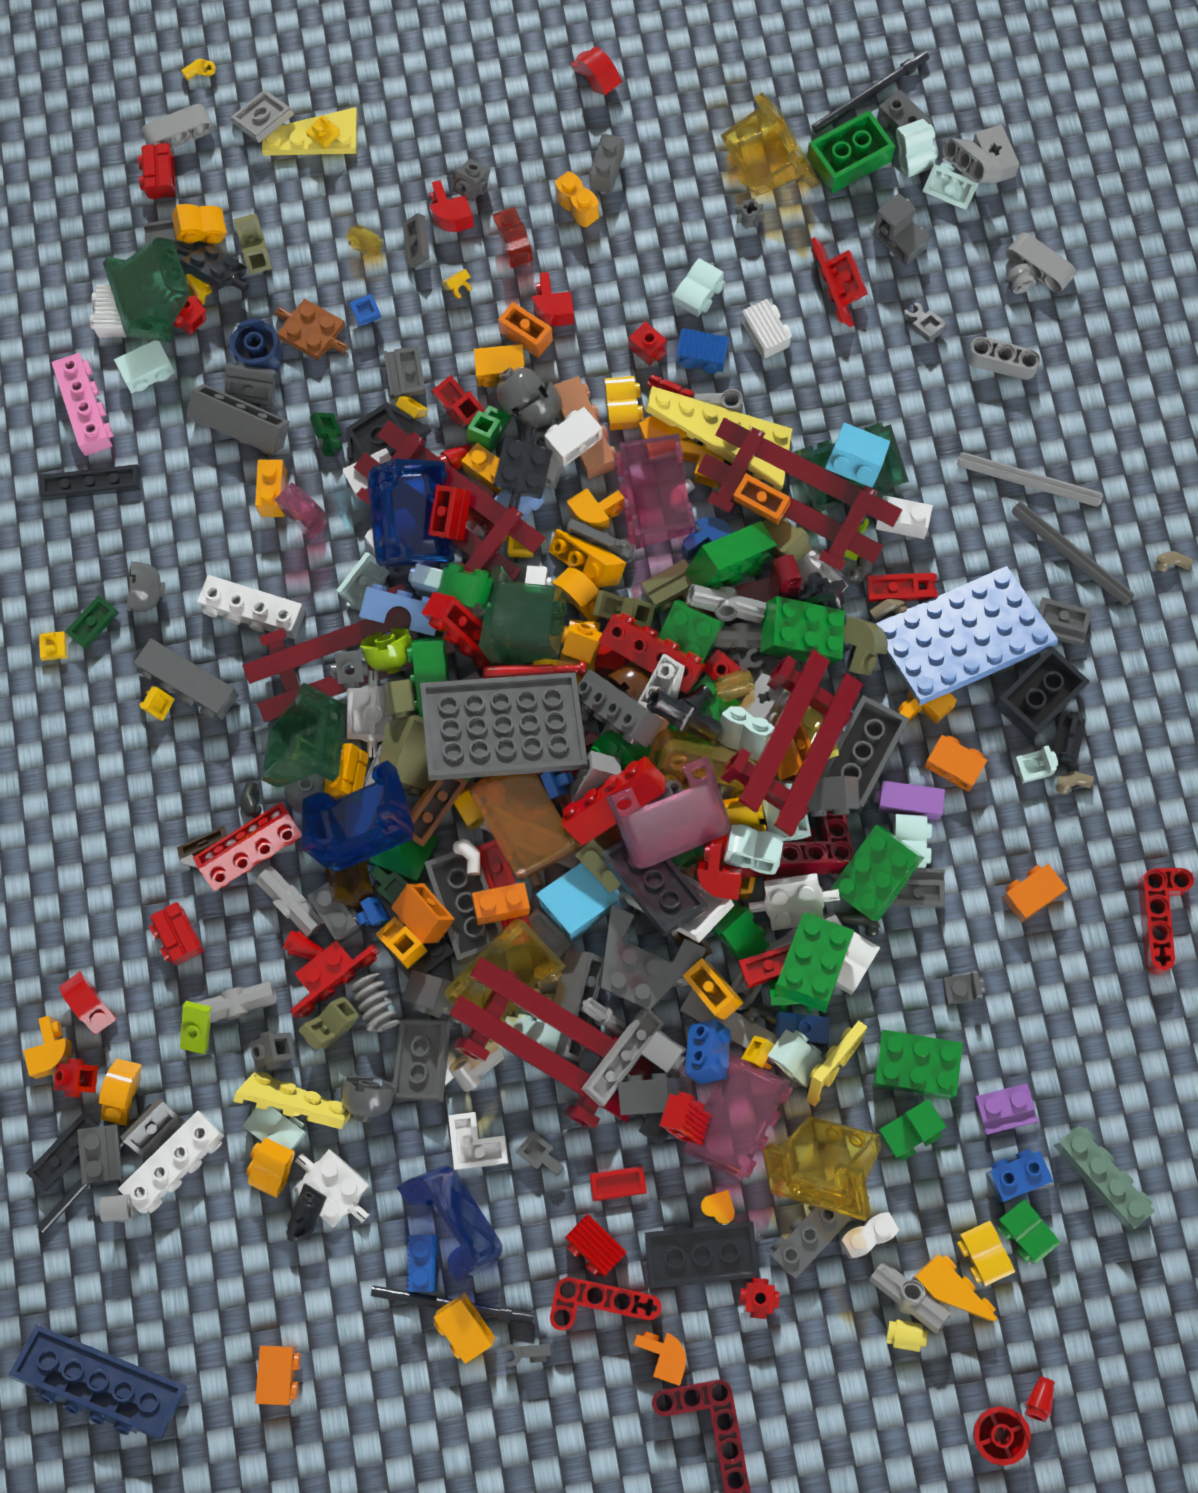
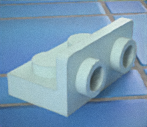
M941 163L938 166L934 164L922 192L967 211L972 197L979 187V183L971 181L964 174L961 176L954 173L955 168L950 165Z
M365 552L336 592L347 601L346 605L349 608L360 611L366 587L372 588L373 583L383 586L390 571L371 553Z

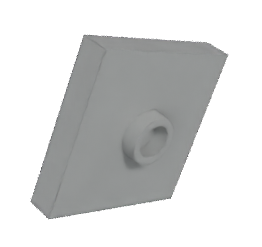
M263 90L231 116L230 119L236 127L260 143L292 117L294 113L285 103L267 90Z

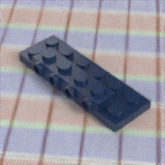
M37 1324L9 1373L11 1379L35 1388V1391L39 1393L37 1397L46 1403L52 1404L56 1400L63 1403V1408L72 1414H78L79 1410L89 1414L88 1419L96 1424L103 1425L104 1421L114 1424L113 1429L120 1434L128 1435L130 1431L137 1434L139 1431L160 1441L187 1390L186 1386Z

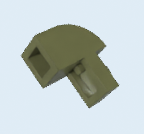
M257 214L233 219L249 275L272 269L269 252Z
M599 590L593 615L610 620L613 614L621 615L624 612L636 619L634 623L643 628L644 625L651 627L656 605L636 598L622 597Z
M848 616L844 627L843 642L857 646L849 671L871 676L872 670L876 666L877 654L887 655L888 641L886 634L877 624Z
M343 996L330 1002L319 1017L304 1023L298 1031L315 1050L321 1047L325 1050L340 1039L354 1025L361 1014Z

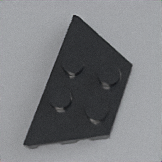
M386 402L345 428L346 440L348 441L347 458L349 459V466L358 462L364 452L372 455L382 449H387L391 457L395 454L396 450L377 436L388 420L408 435L415 432L421 438L431 433L432 430L427 424L417 421L411 415L401 412L395 406Z

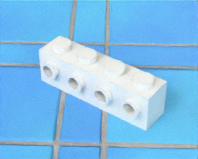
M211 575L207 576L197 601L203 610L202 612L210 617H217L219 615L236 625L245 623L251 629L258 632H263L264 630L273 632L284 628L287 637L292 639L296 638L306 613L301 603Z
M197 1111L118 1190L123 1195L129 1194L131 1196L132 1205L139 1212L146 1214L149 1211L152 1213L162 1204L161 1198L168 1191L172 1193L182 1184L181 1178L188 1172L191 1174L197 1170L202 1164L201 1159L208 1152L212 1154L221 1146L222 1142L220 1140L224 1137L223 1133L202 1112Z

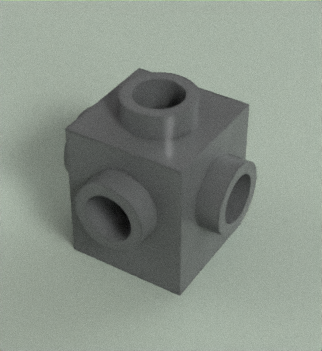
M470 158L465 164L457 167L454 171L452 191L462 196L466 195L467 199L471 201L480 194L483 195L488 187L490 168Z
M361 650L335 653L336 663L331 664L332 679H337L338 684H343L344 688L359 687V682H364L363 676H368L366 660L362 661ZM347 665L354 667L355 671L353 674L345 672Z
M276 1031L261 1033L259 1039L250 1042L255 1069L266 1068L267 1071L282 1069V1064L295 1059L290 1032L276 1034Z

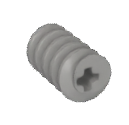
M380 973L363 977L351 986V992L357 993L354 997L355 1001L362 1002L358 1006L359 1011L366 1012L362 1019L365 1022H369L366 1026L367 1031L382 1032L400 1023V1020H391L390 1018L396 1013V1010H387V1007L392 1004V1000L383 1001V997L388 994V990L379 991V988L384 985V981H375V978Z

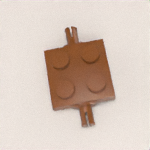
M305 298L292 313L281 307L276 309L274 315L285 321V324L277 333L278 338L317 361L331 348L342 354H345V351H347L348 345L337 340L339 333L345 327L344 320Z

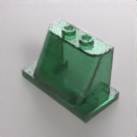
M157 237L126 260L106 256L103 265L125 335L171 342L174 337L171 326L191 295L173 240Z
M502 566L493 567L491 573L493 582L486 602L479 648L493 666L518 665L559 656L561 636L564 634V615L567 614V596L562 588L552 585L513 582Z
M303 682L298 688L295 700L269 728L261 780L272 786L282 787L318 774L333 782L339 776L347 705Z

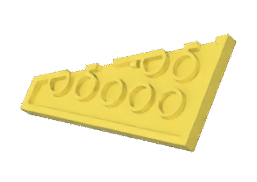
M652 386L646 412L671 427H679L687 432V437L692 440L697 438L706 444L705 448L730 463H733L740 448L715 436L724 417L748 430L751 427L761 430L765 433L764 438L789 450L792 428ZM754 456L748 468L749 471L754 473L753 477L760 481L762 479L774 485V489L781 492L785 471Z

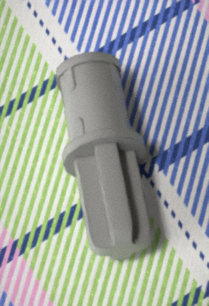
M588 998L582 1002V1011L592 1017L598 1026H604L616 1036L623 1032L616 1025L625 1029V1021L613 1014L610 1007L602 1006L593 998Z

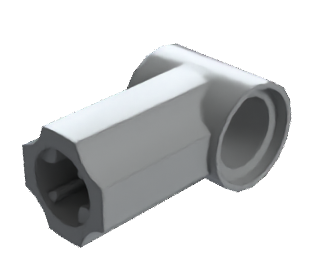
M727 389L723 393L695 394L696 400L743 413L742 394L736 389ZM736 403L735 406H728L727 404Z
M489 1040L485 1046V1049L490 1051L486 1061H474L465 1055L456 1059L449 1066V1071L463 1091L467 1092L476 1088L482 1082V1076L504 1059L503 1053L493 1041Z
M129 1194L101 1197L99 1202L102 1222H131L133 1216L137 1214V1209L132 1205V1199Z

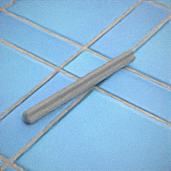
M961 452L958 458L957 465L959 467L1095 507L1101 504L1103 498L1101 492Z

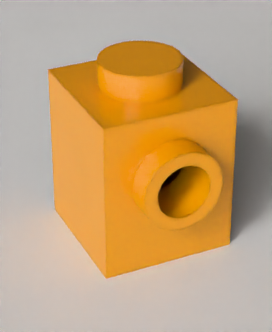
M575 623L569 630L566 629L561 639V643L564 644L562 653L591 664L597 656L601 644L598 640L602 633L593 630L588 624Z

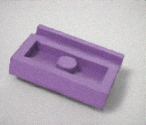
M1027 1083L974 1097L985 1135L1039 1122Z

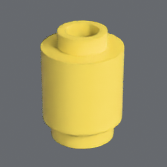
M899 1319L896 1322L889 1321L886 1343L893 1344V1348L920 1352V1347H926L928 1330H923V1324Z

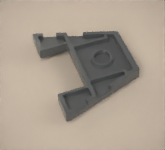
M612 905L601 989L650 1011L682 975L705 954L706 948L684 939L674 962L670 963L623 941L634 919V915Z

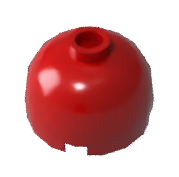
M1002 1406L988 1408L979 1415L974 1423L972 1435L975 1447L980 1455L990 1463L1001 1466L1012 1465L1026 1455L1031 1441V1433L1028 1423L1017 1411Z

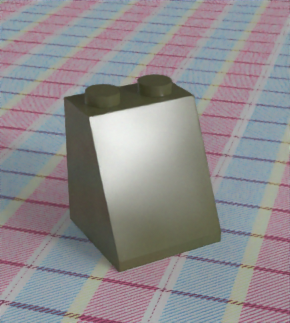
M416 715L386 722L376 782L386 784L385 788L390 790L402 789L407 791V795L413 797H421L431 783L428 780L423 718Z

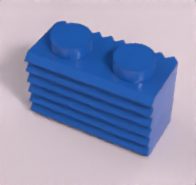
M682 328L675 363L685 369H692L693 367L702 368L710 374H715L717 371L723 372L729 347V337Z
M410 1235L408 1237L410 1241L407 1243L410 1246L407 1249L409 1251L407 1255L410 1257L407 1260L410 1263L407 1266L409 1268L407 1271L409 1274L407 1277L409 1279L407 1290L409 1292H437L438 1236Z

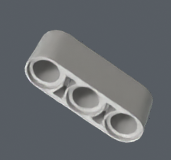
M195 104L145 124L141 131L147 145L168 143L171 149L209 134L213 130V124L204 105Z
M955 138L945 141L943 145L944 158L971 181L989 184L999 182L1002 176L1000 163L973 141Z
M1021 233L1006 250V256L1015 265L1028 264L1030 268L1029 274L1054 292L1060 293L1076 275L1077 271L1070 262L1028 233Z
M981 336L976 337L972 341L967 354L968 362L974 367L1023 380L1034 377L1041 359L1035 350ZM975 350H981L985 354H979ZM999 356H1004L1008 360H1002ZM1028 362L1032 367H1027L1023 363Z

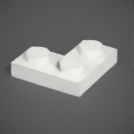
M476 1112L448 1115L454 1170L508 1164L506 1137L497 1136L479 1139Z

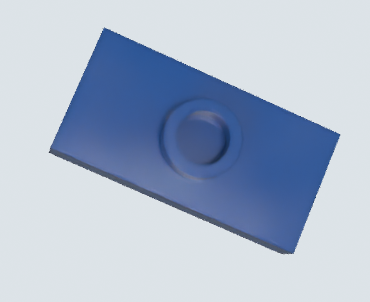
M778 1012L776 1015L775 1039L779 1040L785 1030L792 1033L797 1030L809 1039L807 1043L827 1045L829 1044L830 1017Z

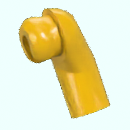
M197 59L183 68L181 73L188 81L195 75L212 76L216 71V67L209 60Z

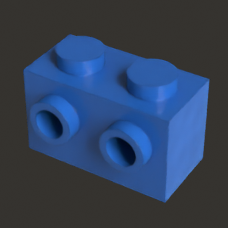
M716 1019L689 1026L685 1075L700 1085L727 1079L729 1044L731 1041L729 1028Z
M1027 1149L1015 1154L1017 1160L1007 1163L1005 1158L990 1164L992 1170L986 1172V1175L999 1203L1054 1182L1040 1151L1032 1153L1031 1149Z

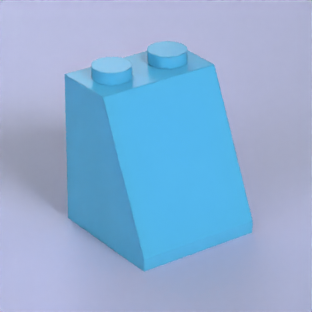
M844 422L825 469L873 488L882 468L890 441Z
M580 863L536 894L539 906L573 943L609 914L612 905L617 907L620 904V899L618 898L620 893L617 888L610 893L583 863Z

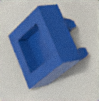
M372 294L349 302L359 327L382 318Z
M561 771L545 772L540 775L550 799L560 798L569 794L567 785L575 782L572 772L561 774Z
M368 897L360 902L364 911L355 916L359 925L365 923V925L384 926L391 920L381 899Z

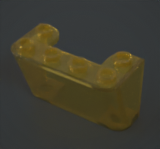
M671 729L661 730L655 736L651 744V763L665 776V782L676 779L682 784L686 774L733 786L730 799L740 798L745 788L744 785L735 779L729 784L720 779L729 759L739 750L729 748L716 741L709 743L698 736ZM748 759L749 762L756 765V760Z
M517 919L505 927L446 988L443 995L452 1006H454L457 998L461 995L483 1008L492 990L470 977L480 957L503 971L507 969L516 973L520 977L518 980L532 989H535V985L539 981L542 983H553L558 980L566 965L525 921ZM509 1001L500 1020L507 1023L503 1018L510 1016L517 1006Z

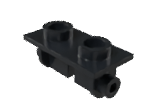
M1070 712V715L1060 713L1053 747L1058 764L1074 768L1077 767L1086 719L1080 718V713Z
M306 1183L303 1184L287 1225V1239L291 1242H296L302 1237L308 1241L311 1239L327 1199L325 1195Z

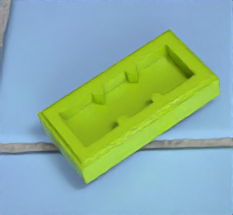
M190 1001L184 1003L180 1049L206 1054L209 1044L212 1007Z

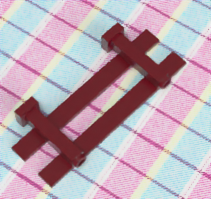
M725 417L723 418L715 436L740 449L731 466L707 453L705 454L697 472L722 484L718 493L711 492L707 502L731 513L737 504L732 501L733 495L745 476L754 456L852 506L842 524L790 497L791 504L784 517L833 542L830 550H823L818 560L842 571L847 562L843 557L846 551L849 550L875 563L884 545L857 532L865 515L868 514L894 527L903 509L876 496L877 490L866 485L861 488L764 438L765 433L755 427H751L748 430Z
M388 420L377 436L394 448L396 452L385 467L364 452L353 468L373 483L368 490L361 487L356 495L376 511L382 513L386 507L382 501L388 494L430 526L433 503L400 479L411 462L443 486L472 491L469 506L495 524V526L484 540H481L467 528L465 529L464 541L447 539L471 556L466 564L458 563L465 566L464 571L474 572V569L484 570L486 568L510 586L522 570L501 555L498 550L507 538L511 536L534 554L546 537L521 519L524 514L512 505L509 509L504 507L424 447L423 443L425 440L415 432L408 435Z
M404 584L387 589V592L397 595L398 590L406 592ZM395 606L387 612L384 623L365 619L287 649L283 641L284 638H287L284 628L260 636L259 639L262 646L268 645L271 654L242 665L248 682L251 684L279 673L286 693L257 703L263 721L267 722L294 712L295 716L310 711L308 706L347 692V688H344L343 684H338V680L332 679V676L301 687L294 668L359 644L363 639L376 632L382 631V635L391 632L390 628L408 629L413 641L418 636L416 631L409 630L411 622L409 611L404 607ZM445 640L447 654L455 652L454 645ZM407 662L401 667L402 669L399 672L412 667L414 669L413 663ZM367 664L368 670H373L372 680H374V670H376V669L371 668V667ZM354 667L345 670L347 674H353L355 671ZM379 671L378 680L393 674H388L387 671ZM363 676L364 682H359V687L368 684V676Z
M814 649L810 652L801 673L793 668L796 660L789 655L775 667L767 685L773 690L782 686L790 692V695L756 765L748 761L751 753L741 748L729 759L720 779L728 784L735 779L745 786L738 801L753 812L759 811L763 800L779 809L780 812L774 826L790 837L794 835L799 822L807 815L810 809L807 805L843 727L852 718L853 713L850 711L863 685L850 674L845 673L834 696L821 688L819 683L830 660ZM808 706L822 714L824 718L789 790L776 781L774 777Z
M480 957L470 977L492 991L483 1008L461 995L457 998L449 1015L470 1027L471 1031L467 1038H459L454 1049L474 1061H486L490 1051L485 1049V1046L491 1040L580 1094L581 1096L577 1104L568 1105L564 1112V1115L586 1128H596L600 1118L595 1116L598 1107H601L622 1121L627 1122L630 1115H621L618 1091L614 1092L605 1106H599L581 1089L590 1078V1074L500 1020L509 1001L598 1055L600 1059L593 1072L619 1038L609 1037L518 980L520 977L516 973L507 969L503 971ZM640 1057L628 1075H644V1080H648L655 1065Z

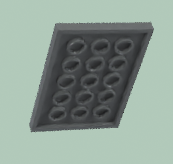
M576 672L420 683L429 781L587 769L588 763Z

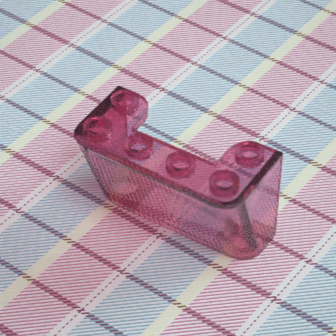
M679 434L619 443L620 452H616V467L618 477H623L624 485H620V491L624 496V500L627 499L628 507L624 508V514L628 524L629 542L635 545L637 550L695 533V520L692 504L689 503Z
M707 756L682 766L691 788L646 807H640L632 787L607 797L619 835L631 862L636 867H650L720 838L729 832L731 828L730 818ZM697 768H704L706 776L697 779L692 776V772ZM621 799H629L632 802L631 806L626 810H620L616 807Z
M730 1055L727 1079L717 1081L704 1107V1110L712 1116L709 1119L710 1123L707 1124L709 1127L706 1129L707 1133L704 1134V1144L698 1145L687 1142L683 1153L739 1182L742 1181L743 1177L749 1179L757 1163L752 1159L757 1150L763 1151L769 1139L764 1134L769 1125L775 1126L781 1112L777 1111L779 1104L785 1105L793 1089L788 1086L790 1081L734 1055Z

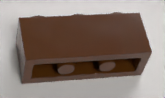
M463 778L432 780L398 831L416 844L424 846L468 782Z

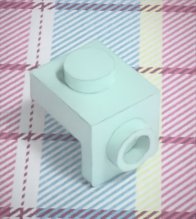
M1048 745L1044 746L1040 751L1021 755L1014 759L1022 784L1052 776L1058 766L1056 754L1054 751H1050Z

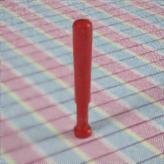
M581 661L576 665L554 666L553 664L487 666L483 669V679L575 672L580 677H584L586 674V663Z

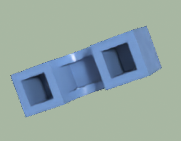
M374 583L372 588L366 587L359 617L384 623L387 612L395 606H401L410 613L411 622L409 630L432 636L435 635L436 629L428 625L429 620L421 614L430 598L423 596L422 601L412 599L413 593L398 590L396 595L387 592L388 587Z

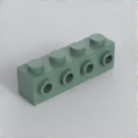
M1080 1125L1074 1127L1053 1146L1128 1231L1136 1229L1155 1212L1151 1207L1152 1201L1144 1192H1138L1132 1185L1134 1181L1124 1170L1120 1171L1113 1164L1115 1161L1113 1156L1106 1149L1103 1148L1101 1150L1094 1142L1096 1140L1095 1136L1088 1128H1082Z

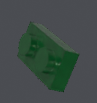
M98 595L67 628L65 633L86 650L119 612Z

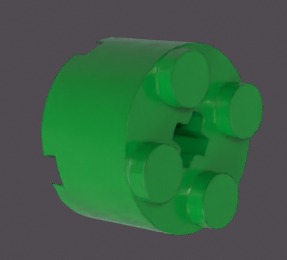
M450 563L448 567H443L437 593L453 596L464 606L475 608L476 603L482 604L481 609L487 608L493 578L489 577L490 572L481 569H474V572L464 571L465 566Z
M609 729L594 741L588 754L592 750L619 758L621 770L624 771L631 762L639 761L645 756L650 761L651 746L649 743L645 747L638 742L634 746L622 738L624 732H621L619 735Z

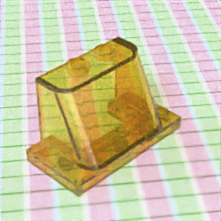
M763 92L755 97L759 108L720 135L730 152L727 154L729 161L734 167L737 166L740 171L737 174L744 186L747 185L751 193L756 197L800 178L812 189L820 184L780 109Z
M809 1116L781 1146L769 1143L763 1149L771 1193L866 1221L871 1215L866 1182L881 1150L879 1134Z

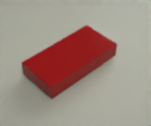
M643 1166L590 1174L593 1202L647 1194Z

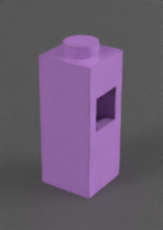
M882 781L880 788L875 789L874 803L878 804L877 812L927 816V819L939 820L943 813L945 789Z

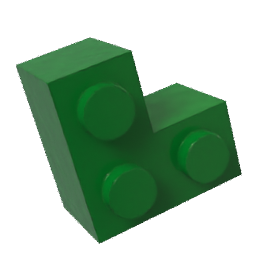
M731 899L734 906L710 932L723 941L737 960H743L763 953L770 946L764 938L766 935L765 930L758 923L752 921L754 915L746 906L743 905L741 907L736 900Z
M927 1099L879 1129L877 1133L893 1160L899 1156L902 1160H905L917 1153L914 1147L922 1142L927 1147L943 1137L940 1131L945 1129L946 1125L931 1101Z

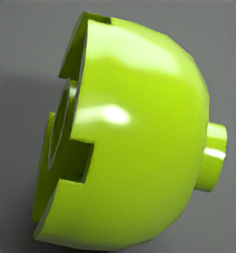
M390 628L391 633L382 635V631H379L361 641L360 647L363 656L371 668L378 671H387L388 674L397 673L402 669L401 667L408 662L407 648L411 647L412 642L409 631L406 628Z

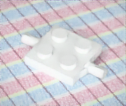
M368 670V686L347 688V739H360L367 742L369 757H372V747L373 757H375L378 750V742L383 741L386 722L392 721V717L386 716L382 687L378 686V670H374V680H372L373 670Z
M817 873L764 881L766 892L764 901L749 902V909L752 913L766 911L770 917L772 931L798 927L803 912L824 919V902L840 900L839 890L822 892V888L818 884Z
M329 1149L314 1164L303 1153L298 1156L299 1158L295 1162L306 1173L303 1180L293 1191L299 1196L303 1184L306 1183L325 1195L327 1199L320 1216L331 1227H335L349 1213H352L361 1223L366 1220L365 1218L369 1217L370 1214L363 1210L358 1203L370 1184L334 1151Z

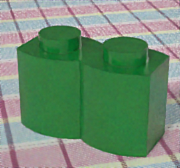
M1025 1199L1021 1200L997 1220L1000 1225L997 1228L1007 1241L1012 1239L1018 1246V1249L1015 1251L1025 1263L1029 1261L1033 1265L1038 1263L1061 1243Z

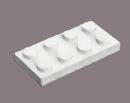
M684 875L708 904V908L676 930L700 942L729 912L734 904L731 899L718 898L709 894L701 886L700 882ZM628 893L625 896L627 903L643 912Z

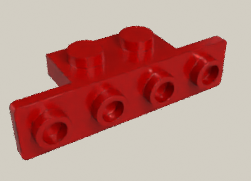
M814 237L811 239L813 244L811 252L816 261L820 262L821 268H819L822 279L825 282L827 281L829 289H827L828 296L832 302L836 303L837 309L835 314L840 323L844 322L851 328L854 326V322L847 305L868 294L853 253L847 250L829 260L823 243Z
M336 940L294 973L310 994L290 1010L292 1015L297 1019L308 1016L315 1009L314 1005L321 1000L325 1001L332 997L339 985L352 981L359 969L363 966L366 968L372 965L380 953L374 944L370 945L352 960Z

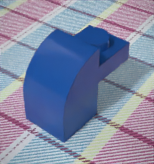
M707 517L700 519L696 522V534L693 532L683 540L682 554L689 560L697 554L702 545L735 532V530L726 521L719 518Z

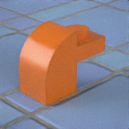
M644 1331L642 1336L637 1334L634 1346L660 1354L653 1377L680 1386L686 1366V1354L680 1341L669 1333H666L663 1343L658 1342L660 1336Z

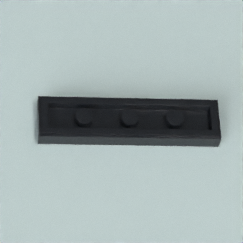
M138 464L40 475V492L43 501L141 490Z

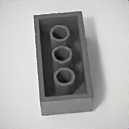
M864 695L836 745L839 756L828 760L820 777H858L859 809H850L858 814L864 808L909 721L908 717Z
M455 852L424 862L436 898L455 919L447 931L460 966L478 960L480 957L483 958L509 949L501 921L477 925L472 893L489 890L481 863L480 875H468L467 859L462 855L455 854Z

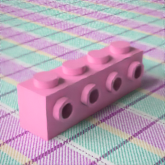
M80 353L53 361L52 366L78 446L83 454L87 456L113 447L110 439L114 437L109 422L105 423L103 417L107 416L102 401L98 402L96 396L100 395L96 382H91L90 375L93 374L89 361H84Z

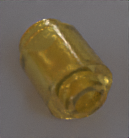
M357 224L355 227L352 226L346 237L349 240L348 246L367 256L373 255L376 257L384 243L379 234L360 224Z
M739 670L720 676L717 679L718 683L714 684L718 698H723L725 702L749 695L750 691L755 690L754 680L749 670L745 672Z

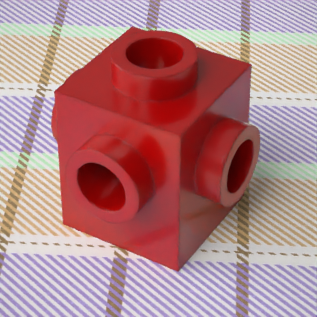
M184 291L180 296L176 295L170 300L168 304L169 321L176 328H182L189 336L207 321L206 309L196 296H190Z
M68 1059V1064L58 1063L54 1074V1090L65 1091V1097H81V1092L96 1093L98 1066L84 1065L83 1059Z
M752 1278V1283H745V1289L740 1288L739 1305L744 1306V1312H750V1318L766 1319L767 1314H773L774 1308H779V1291H775V1285H769V1279ZM757 1293L765 1295L764 1303L758 1304L755 1301Z

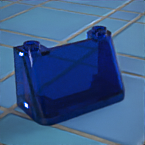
M396 458L370 469L368 474V490L375 558L379 566H412L417 563L422 565L443 564L455 561V548L451 540L428 535L436 485L444 486L447 481L445 461Z
M388 760L373 767L372 779L375 782L337 800L325 792H317L303 799L301 849L325 868L334 871L344 870L408 842L413 838L414 824L397 768Z
M449 1166L437 1167L413 1177L397 1187L408 1204L419 1206L426 1203L429 1207L434 1204L461 1245L450 1253L447 1260L448 1268L458 1283H465L501 1256L503 1251L501 1240L453 1168Z

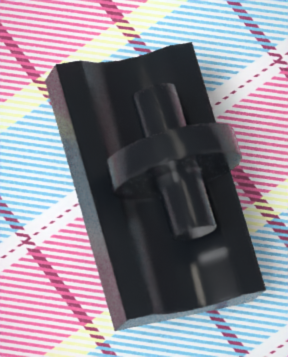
M813 572L809 574L808 581L803 583L802 596L795 599L824 606L823 601H826L830 608L840 609L845 603L842 591L846 584L843 579L829 582L827 577L823 578L819 572Z

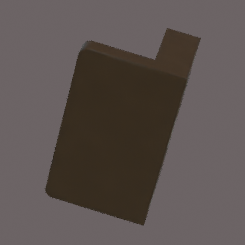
M355 851L345 865L330 860L325 863L332 900L360 909L362 906L360 902L373 893L365 855Z

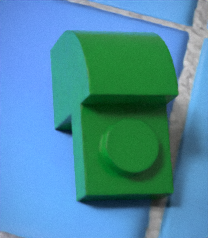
M488 406L484 413L478 411L467 428V442L473 445L479 443L489 452H493L499 445V438L509 424L511 415L492 406Z

